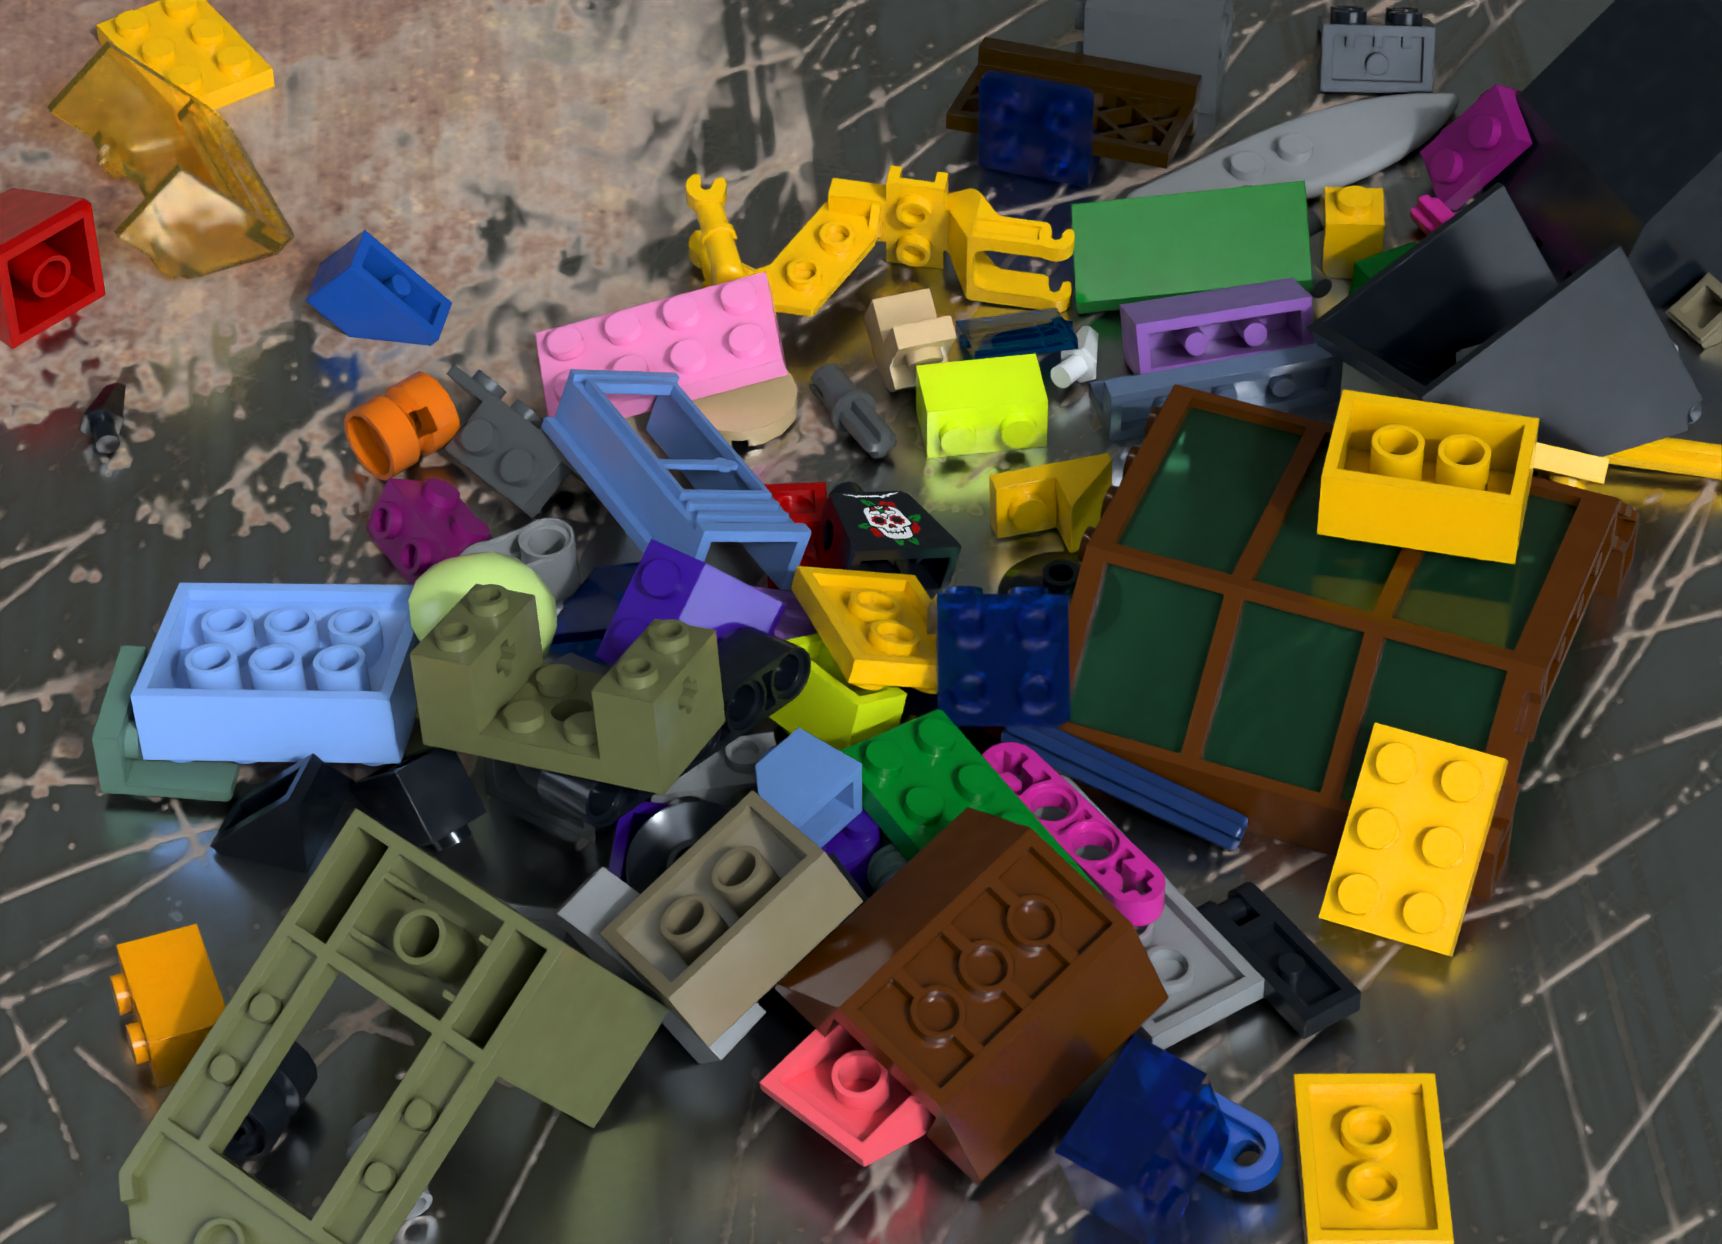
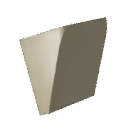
M1709 272L1665 312L1668 318L1703 349L1722 342V283Z

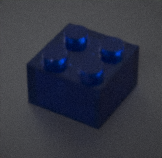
M1134 1034L1055 1150V1154L1081 1208L1144 1244H1154L1163 1229L1169 1231L1181 1220L1188 1206V1192L1201 1172H1210L1221 1160L1228 1144L1227 1133L1229 1130L1208 1074Z

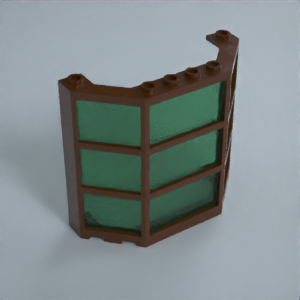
M1175 384L1162 407L1154 406L1151 410L1145 428V439L1141 447L1133 445L1130 448L1124 464L1123 479L1119 487L1111 485L1108 488L1101 508V520L1097 527L1088 526L1083 534L1078 552V563L1081 564L1044 703L1038 706L1033 717L1246 815L1249 819L1247 832L1335 857L1374 723L1505 758L1509 762L1470 894L1471 896L1490 901L1509 856L1514 811L1522 785L1517 783L1528 741H1534L1540 716L1593 593L1616 599L1620 593L1634 559L1640 512L1633 510V507L1622 503L1623 500L1620 498L1532 476L1515 565L1317 534L1321 476L1334 425ZM1070 778L1075 783L1085 785L1077 780Z

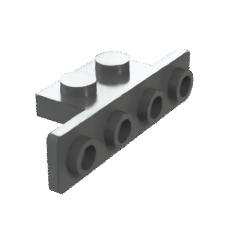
M452 366L447 375L479 402L480 405L444 448L449 454L532 519L570 473L586 484L549 436L540 430L543 419L519 399H516L510 407L501 401L507 392L481 370L478 369L471 378L457 366Z

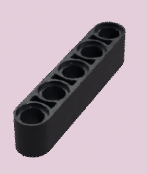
M749 626L738 630L717 644L725 723L680 777L793 701L807 684L811 670L809 653L798 645ZM543 769L540 771L537 785L540 800L546 805L596 828H604L656 794Z

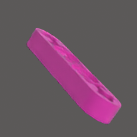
M1004 742L991 746L983 753L982 756L1000 774L999 776L1032 813L1045 806L1058 807L1067 812V816L1056 821H1047L1037 816L1035 817L1103 893V897L1124 915L1134 927L1153 923L1161 916L1165 904L1166 883L1165 875L1160 868L1034 750L1023 744ZM1086 845H1095L1107 850L1109 855L1100 860H1087L1076 855L1075 851ZM1123 887H1124L1125 889H1127L1128 892L1123 893V892H1122Z

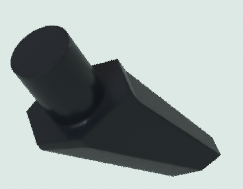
M121 383L109 384L103 388L84 412L79 426L81 432L94 439L96 449L100 453H112L120 445L118 434L124 422L123 410L126 385Z

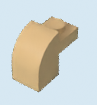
M930 288L872 299L864 316L876 365L886 388L890 392L916 388V365L949 362L947 355L957 338L952 317L948 315L937 318Z

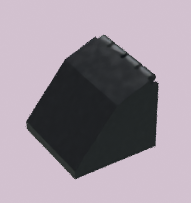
M1615 0L1519 94L1517 103L1533 144L1482 188L1480 196L1496 183L1504 185L1552 275L1560 284L1613 243L1620 245L1656 310L1674 304L1708 272L1722 283V1Z
M1496 183L1307 327L1319 347L1401 398L1540 418L1537 436L1538 443L1598 457H1604L1688 431V425L1697 422L1703 411L1702 405L1699 403L1703 398L1622 247L1613 243L1558 285L1507 190L1500 183ZM1479 345L1456 363V352Z

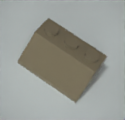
M752 790L613 919L599 935L662 1003L706 1046L710 1047L830 932L837 928L863 900L824 850Z

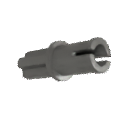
M836 363L822 365L813 373L810 380L815 384H810L809 389L831 412V421L837 430L843 433L849 431L872 458L885 457L887 450L896 446L897 437L875 411L876 401L869 392L857 388L843 368Z

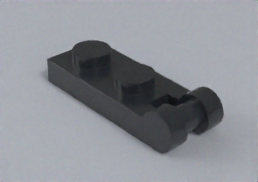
M1247 881L1228 891V899L1219 904L1208 901L1196 907L1214 928L1265 979L1263 997L1303 1039L1359 1011L1361 991L1254 883Z

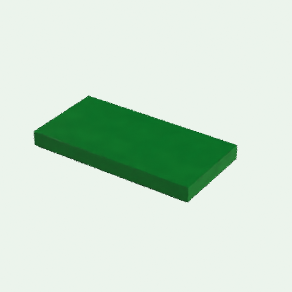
M1305 180L1071 204L1072 230L1075 233L1073 255L1075 297L1078 314L1120 310V304L1292 277L1306 291H1314Z

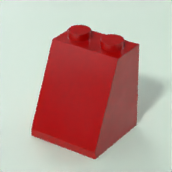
M11 188L0 194V340L11 349H14L106 295L92 205L84 198Z

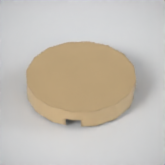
M787 370L788 375L692 401L731 447L732 440H748V446H756L782 435L795 421L798 389L793 375Z

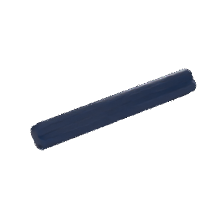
M1014 711L1010 715L1001 733L1000 743L1015 742L1026 745L1034 750L1055 771L1227 851H1235L1238 848L1248 828L1249 819L1246 815L1022 711Z

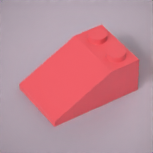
M840 1024L826 1037L815 1029L759 1082L760 1088L764 1093L863 1167L929 1133L936 1119L908 1089Z

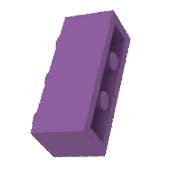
M1293 277L1119 305L1124 361L1135 375L1315 343L1313 336L1307 328L1314 322L1312 296Z

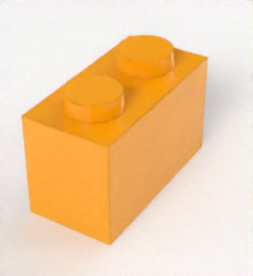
M197 923L116 945L121 973L109 976L114 1001L119 1016L132 1013L134 1023L125 1025L131 1053L136 1065L148 1062L157 1089L177 1083L226 1007Z

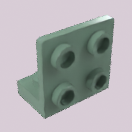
M121 645L92 735L101 792L211 801L231 800L241 768L239 763L234 761L175 763L170 760H143L130 695L146 661L148 652L146 646Z

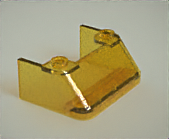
M109 41L97 51L47 106L50 113L92 138L100 152L96 159L108 174L117 180H122L126 176L139 185L145 199L114 232L118 239L150 257L153 264L169 278L176 279L180 275L186 279H194L275 256L294 238V233L235 131L227 121L211 107Z

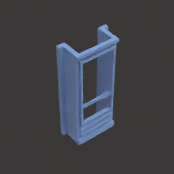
M571 369L555 417L544 416L541 428L640 551L644 554L650 540L653 539L704 562L711 542H740L779 590H791L796 567L800 566L812 531L805 523H794L789 517V513L782 509L780 503L771 496V492L677 384L680 377L675 372ZM605 394L657 395L646 430L670 459H658ZM667 469L680 470L695 489H683Z

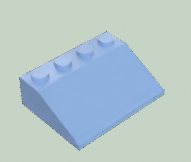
M179 583L130 695L143 760H170L175 763L234 761L239 764H251L255 762H299L314 753L325 763H362L368 766L401 764L414 726L417 707L410 653L420 642L411 627L408 603L414 585Z

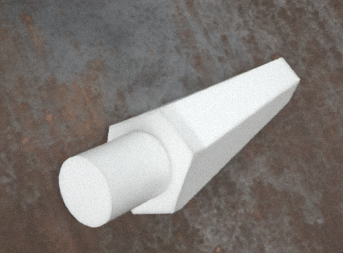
M1082 326L1072 338L1071 342L1076 349L1061 350V362L1053 367L1050 372L1053 383L1059 388H1067L1075 381L1082 383L1096 379L1098 333L1090 326Z

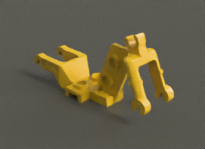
M890 165L886 185L832 178L828 200L771 264L755 269L741 262L734 240L738 238L733 225L728 222L724 209L727 201L725 179L722 177L716 178L712 183V187L705 190L701 188V176L699 174H692L687 179L685 187L687 205L696 212L701 230H695L691 234L688 247L689 258L692 264L702 269L705 279L702 282L703 288L766 272L772 290L775 311L812 317L873 249L876 241L886 242V262L906 264L913 267L920 266L943 270L948 252L964 295L969 300L1037 309L1052 314L1066 311L1072 303V283L1069 281L1063 282L1059 291L1052 292L1050 291L1048 276L1001 269L995 266L985 251L1038 257L1059 262L1068 259L1073 254L1075 233L1072 229H1066L1062 233L1061 239H1053L1049 223L1001 216L996 213L977 189L969 188L948 193L949 173L937 171L934 182L902 178V167Z

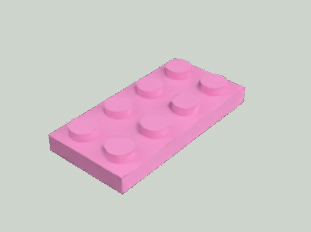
M766 272L535 333L548 417H555L571 369L675 372L680 377L677 384L691 400L788 375L772 290ZM605 394L624 418L652 411L657 395Z

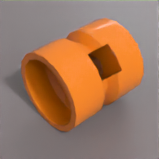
M418 371L388 388L385 396L377 395L347 412L344 418V430L349 446L357 460L374 477L386 481L418 463L420 455L427 457L448 445L460 430V420L455 405L446 390L428 373Z

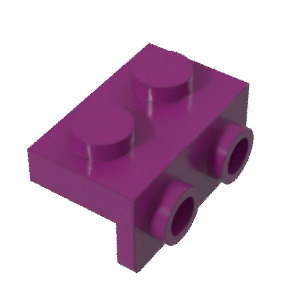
M1495 84L1491 89L1482 93L1472 106L1453 123L1444 127L1440 134L1420 151L1436 197L1449 209L1457 211L1533 144L1517 103V98L1522 91Z
M389 478L377 504L372 509L366 526L367 532L409 585H414L415 581L432 565L444 559L459 556L467 547L477 542L493 539L489 534L488 526L476 518L462 501L460 492L452 484L437 478H429L426 481Z

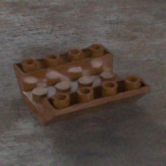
M969 807L782 978L775 987L824 1037L840 1024L936 1117L927 1137L977 1185L987 1178L1169 998L1133 924L1032 828Z

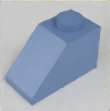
M799 727L778 746L768 748L755 765L756 793L820 848L862 812V763Z

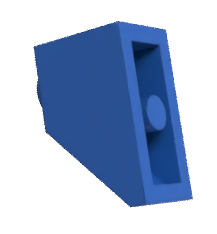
M363 230L320 263L305 300L324 318L330 320L349 337L428 346L433 345L439 340L452 305L449 299L366 230Z

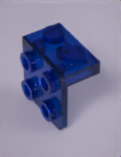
M998 71L985 72L979 83L978 167L1089 187L1101 159L1099 156L1092 155L1093 134H1099L1097 130L1093 131V93L1088 88Z
M952 586L943 590L944 593H937L927 607V634H936L937 709L944 711L957 727H1060L1064 725L1070 717L1068 595H1048V589L1032 586L1012 588L1008 590V594H983V588L976 586Z

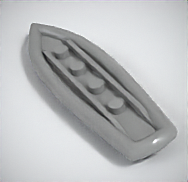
M1454 93L1387 95L1351 101L1313 111L1279 123L1201 157L1131 191L1126 199L1305 180L1307 200L1320 196L1324 187H1345L1367 178L1406 157L1423 145L1445 124L1458 107L1459 98Z

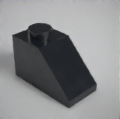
M430 747L404 755L401 764H387L350 785L355 797L387 828L417 847L433 844L436 852L447 849L469 837L472 832L468 823L487 813L456 751L439 747Z

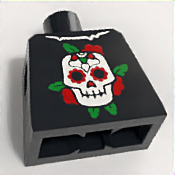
M850 481L835 486L830 492L815 537V550L823 568L915 575L931 599H946L962 547L910 494L902 491L863 492L858 484Z

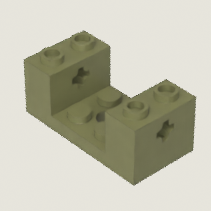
M475 584L410 653L424 745L665 795L725 723L716 630L687 625L681 620H661L655 618L611 669L603 675L574 669L566 664L544 663L535 595L507 590L503 586L496 584Z

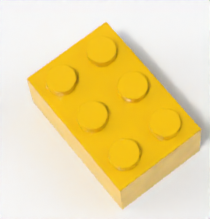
M1343 389L1321 476L1317 534L1515 565L1532 481L1540 418Z

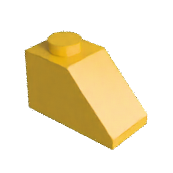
M1355 185L1324 187L1320 195V220L1323 225V230L1320 231L1321 271L1328 278L1353 279L1354 262L1382 252L1385 228L1383 188H1365Z

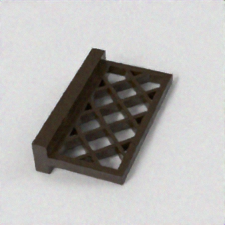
M984 37L979 45L978 64L946 113V128L1167 169L1185 134L1193 135L1198 126L1202 75ZM1014 104L1025 105L1011 109L1008 107L1009 105ZM986 110H988V111L990 112V113H988V114H979V113H976V112H981V111H986ZM1068 114L1080 115L1066 119L1063 117V115ZM1040 120H1042L1043 122H1045V123H1043V124H1034V123H1031V122L1040 121ZM1131 124L1135 126L1120 129L1117 125ZM1095 130H1097V131L1099 132V134H1089V133H1085V132H1090V131H1095ZM1150 140H1152V141L1155 142L1158 146L1149 145V144H1144V143H1141V142H1145V141H1150Z

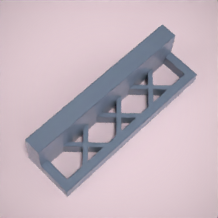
M1315 342L1309 345L1151 373L1132 374L1089 382V398L1108 441L1112 442L1145 436V428L1151 410L1154 406L1162 407L1175 384L1278 411L1340 401L1343 361L1319 347Z

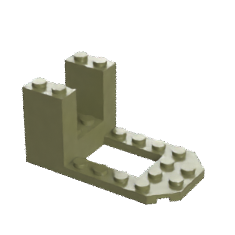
M355 808L118 1171L120 1201L128 1205L131 1240L125 1241V1244H390L497 1077L506 1080L594 1129L670 1010L626 980L518 913L515 908ZM342 972L432 1034L313 1218H311L222 1153L338 974Z

